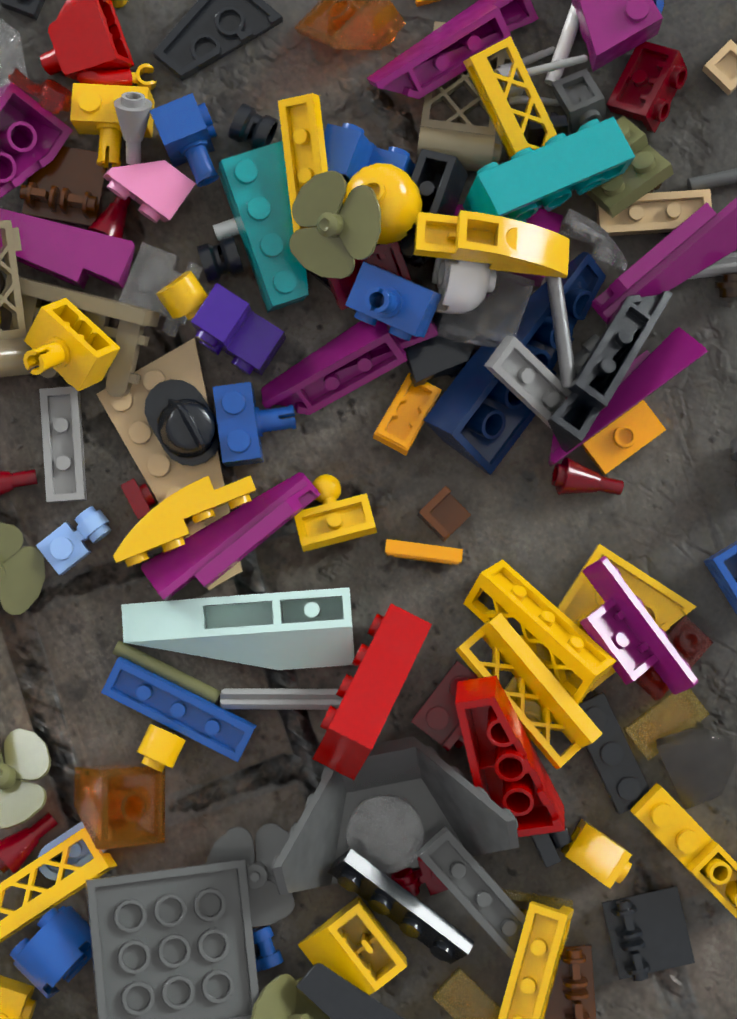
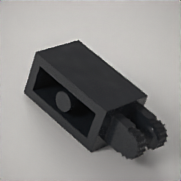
M421 149L411 177L420 191L422 199L421 212L454 216L468 176L456 156ZM414 223L412 228L406 232L407 236L402 239L399 248L411 265L420 268V266H424L429 258L414 255L416 230Z

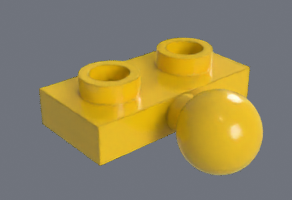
M330 474L320 475L312 483L321 494L315 500L322 505L304 509L294 516L303 552L377 533L367 493L337 501L341 494V484L336 477Z

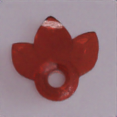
M17 68L14 69L12 74L8 75L9 80L15 86L39 98V105L45 110L54 114H60L61 111H70L72 92L54 79H47L42 84H38L28 79Z

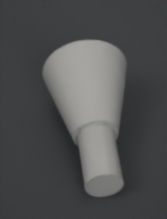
M125 92L114 101L122 135L126 141V163L129 165L141 164V141H143L149 120V110L152 109L153 105L149 99L145 98L144 94L139 92Z

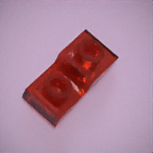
M684 616L666 633L670 643L679 655L688 662L691 668L714 643L687 616ZM653 666L635 680L655 701L661 699L669 690Z

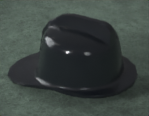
M174 379L160 382L150 390L145 400V415L148 424L169 457L182 465L188 466L203 464L212 458L220 446L218 425L213 412L202 394L193 385L183 380Z

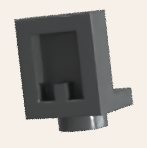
M587 68L552 82L553 93L568 116L569 128L572 134L578 132L582 125L593 119H598L600 122L607 119L605 97Z

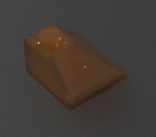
M321 0L294 28L298 33L333 49L381 50L396 38L397 33L405 26L406 22L391 0Z
M147 765L75 767L74 807L96 849L106 850L165 843V767L163 772Z

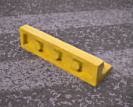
M511 36L463 61L510 160L514 154L522 149L531 147L532 150L540 148L526 141L524 131L528 120L541 124L544 129L545 135L541 147L550 138L557 135ZM504 48L512 62L508 77L494 73L487 59L490 55ZM515 72H517L520 81L513 79ZM498 80L505 82L504 90H502ZM511 85L525 89L529 99L524 112L511 108L507 101ZM532 106L535 110L537 117L530 115ZM515 116L522 118L520 126Z
M314 93L278 100L293 232L302 228H311L298 225L292 215V206L301 187L314 175L328 171L320 97Z
M503 559L480 573L463 603L484 623L499 613L507 621L508 618H514L518 621L523 633L520 637L577 704L583 701L593 684L608 673L616 663V660ZM483 591L492 598L495 610H489L478 600ZM536 643L543 644L549 650L552 661H545L538 654ZM565 670H572L583 680L578 690L567 681Z
M501 613L487 621L455 649L478 678L497 676L499 680V670L511 672L517 678V693L507 691L505 693L528 737L556 770L569 761L581 748L594 743L603 734ZM483 638L492 649V663L479 661L469 648L479 639ZM525 700L536 701L542 708V723L531 722L524 714ZM550 730L561 731L572 743L561 755L550 745Z
M88 827L79 830L0 883V913L8 914V916L0 920V943L85 888V880L100 878L117 866L110 853L102 852ZM83 839L94 859L82 867L67 864L71 847ZM62 853L61 862L52 860ZM45 864L59 867L56 883L50 888L35 886L38 869ZM66 869L74 871L64 878ZM29 875L28 884L19 882ZM12 886L26 889L23 905L17 910L2 907L5 890ZM33 891L41 892L40 895L31 900Z
M534 901L529 903L498 1019L545 1018L572 920L573 908L562 906L558 910Z

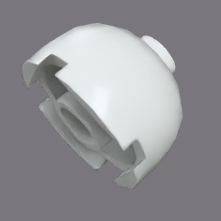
M436 258L432 283L437 284L439 293L442 294L436 312L464 314L474 310L483 302L487 292H493L497 278L496 270H489L488 263Z

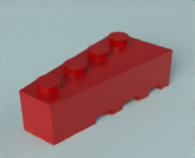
M392 603L384 616L376 614L367 634L373 636V639L369 646L361 644L352 662L353 665L358 667L354 677L346 674L336 693L337 696L343 698L338 709L330 705L320 725L321 728L327 731L312 758L313 760L355 780L377 741L432 626L431 623Z
M497 676L457 681L455 706L474 786L482 787L493 802L502 809L507 808L513 813L518 822V837L565 831L564 805Z

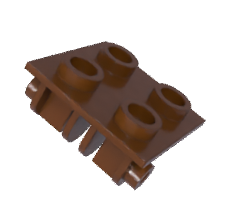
M62 146L53 161L28 178L27 185H21L20 199L24 200L21 214L90 226L98 218L105 181L103 176L107 168L96 164L98 152Z
M591 945L564 946L544 1019H596Z

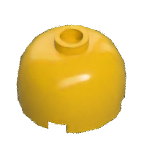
M375 163L360 169L349 180L342 204H344L353 188L360 185L371 187L381 208V233L377 244L387 245L402 240L407 236L406 232L412 228L413 224L415 223L416 225L418 212L422 210L419 188L407 172L392 164Z

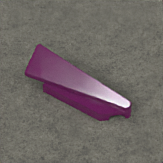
M478 0L367 77V80L371 85L379 89L421 99L467 70L463 63L464 60L511 36V31L530 24L539 18L531 0Z
M737 197L718 214L706 202L611 283L610 287L592 301L591 307L608 325L621 301L627 296L640 294V297L659 295L663 291H669L737 250Z
M0 208V221L11 220L12 228L19 227L22 251H15L17 262L83 290L90 276L121 290L125 289L135 250V245L132 241ZM0 230V249H1V247H2L3 245H2V237H1V230Z
M379 320L375 326L359 321L261 388L262 404L265 408L269 409L273 405H293L296 413L311 415L408 361L404 348L437 336L439 334L432 320L424 338L412 335L411 340L407 341L390 334L388 331L391 326Z
M680 327L676 328L651 354L646 350L634 359L607 407L599 412L581 443L566 453L562 450L553 433L548 464L551 467L700 359L708 352L707 349Z
M299 472L252 499L251 502L242 505L184 539L185 545L165 553L162 552L141 565V570L160 597L166 601L195 578L198 579L203 587L208 588L321 494L305 474Z

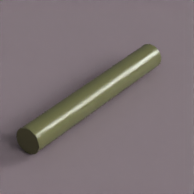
M121 640L118 641L113 650L114 655L121 656L216 704L220 697V690L127 643H123Z

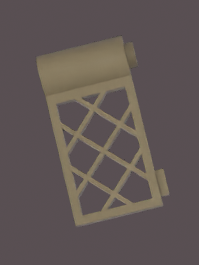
M434 21L433 31L438 29L446 22ZM505 48L488 58L490 65L496 62V68H498V65L504 64V62L511 63ZM462 72L457 75L459 80L445 90L441 86L435 89L438 95L432 98L433 91L424 96L416 163L421 149L456 156L466 171L477 172L483 166L492 162L499 164L502 144L495 143L496 129L490 117L489 125L486 127L472 125L465 116L479 105L486 113L487 111L476 88L470 82L471 77L469 73L465 75ZM464 85L475 100L460 110L449 95ZM442 100L454 113L446 121L429 119L430 109Z
M11 220L0 221L3 245L0 249V270L7 275L8 285L0 294V307L3 305L12 313L14 330L3 331L0 328V378L28 375L35 368L27 370L23 361L24 354L32 350V348L24 342L27 334L15 252L22 251L19 227L12 228Z

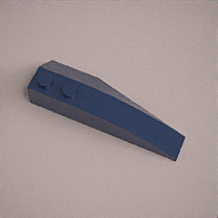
M585 251L568 263L567 278H562L571 343L574 341V338H572L573 329L577 321L585 319L592 301L595 299L606 278V275L592 256ZM547 281L490 335L469 359L423 420L446 444L489 475L493 473L536 414L484 365L505 336L510 335L515 336L554 375L557 374L553 370L558 360Z

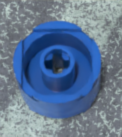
M62 906L58 910L55 907L50 909L37 923L41 929L31 940L27 937L24 938L10 953V956L15 960L13 965L47 999L60 991L55 985L61 979L69 983L92 958L89 923L71 906Z

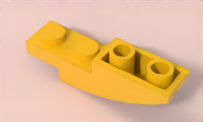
M460 210L458 216L418 212L414 255L488 263L489 270L567 278L570 239L533 224L490 214Z
M251 475L215 490L209 476H206L173 493L148 512L128 533L113 555L115 562L121 563L125 561L127 567H131L148 560V551L162 547L165 553L185 545L183 537L190 535L185 520L192 518L194 524L216 516L214 509L228 503L231 510L252 501L250 494L255 493L256 488Z
M656 783L630 809L631 813L737 919V862L697 824L662 786Z

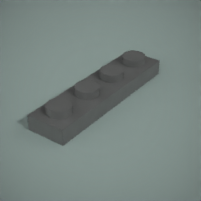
M444 826L416 854L514 962L526 916Z

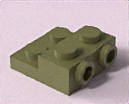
M622 116L616 122L636 157L625 173L586 192L612 218L674 174L671 163L648 145L646 134L625 116Z

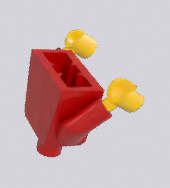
M66 0L57 15V19L48 27L53 49L40 56L42 67L49 75L62 71L65 77L74 79L79 83L132 86V83H136L139 87H149L150 91L156 87L157 83L154 80L147 82L140 78L144 73L154 72L152 65L147 63L141 64L136 72H131L129 69L135 65L114 9L123 7L128 0Z

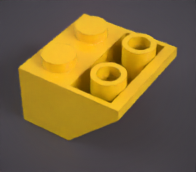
M359 895L298 943L300 949L313 965L316 963L323 964L368 995L379 990L407 967L405 954Z

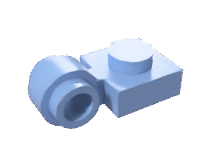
M93 506L87 508L75 518L78 524L76 531L69 522H65L36 545L58 575L65 574L91 553V550L84 543L85 540L89 539L95 544L111 532L108 526L110 521L101 510L96 511Z

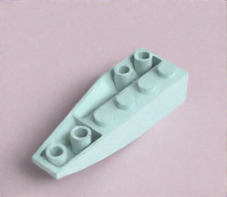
M349 587L121 604L123 643L274 670L353 665L352 662L355 658Z

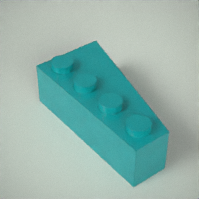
M614 116L601 122L598 119H593L582 125L576 133L568 136L565 133H560L550 138L544 146L532 150L531 147H528L514 154L511 160L499 165L497 162H492L483 166L477 171V176L463 203V208L465 211L501 216L527 223L526 219L533 216L540 207L543 206L549 212L567 201L572 196V191L576 190L580 196L625 173L636 156Z
M283 141L222 159L217 171L267 313L303 301L309 295L307 272L290 249V238L294 232Z

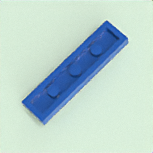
M121 656L116 660L101 691L102 694L236 762H239L257 726Z

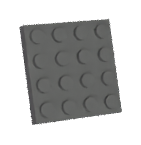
M244 859L85 880L98 1019H251L254 1004L259 997L246 863Z

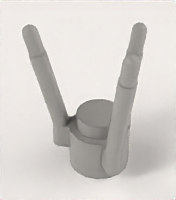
M551 46L521 59L524 65L527 66L554 54L556 48ZM583 54L527 68V71L531 77L586 62L588 56ZM512 63L498 65V68L493 71L508 77ZM515 72L513 79L520 81L517 72ZM498 80L502 90H504L505 82ZM511 85L507 97L509 105L527 104L528 96L522 95L525 89ZM540 97L544 106H560L557 99Z

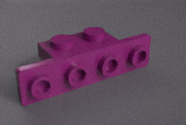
M606 556L587 566L583 573L604 600V603L582 619L580 624L588 635L616 660L613 668L626 685L634 682L653 666L673 694L676 695L694 687L698 683V679L693 674L690 665L670 643L665 631L655 623L645 609L642 600L621 577L619 569Z

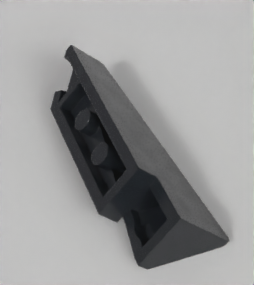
M663 291L659 295L640 297V294L631 295L621 301L569 387L572 393L548 420L562 450L566 453L583 441L599 412L607 407L673 295L670 291Z
M321 963L314 964L296 985L331 1019H404Z

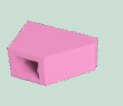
M165 160L112 167L103 176V178L109 181L107 188L123 200H126L128 196L141 205L138 211L154 223H157L159 219L163 222L170 221L196 184Z

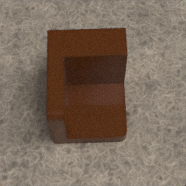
M447 486L437 493L417 515L443 542L471 516L450 494L451 490Z

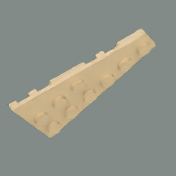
M195 338L135 371V374L141 375L139 384H132L131 390L126 396H111L106 389L96 394L158 503H161L185 486L206 476H209L214 490L225 486L218 450L206 463L196 466L182 465L172 460L164 451L148 424L145 415V400L150 390L160 382L170 379L183 380L193 385L202 394L209 406ZM228 503L215 508L216 516L194 524L192 518L185 520L190 535L183 537V539L229 514L230 508ZM241 561L207 589L211 591L242 573Z

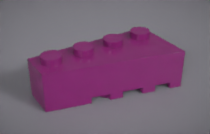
M571 0L577 13L583 41L587 46L593 72L658 35L663 16L653 0Z

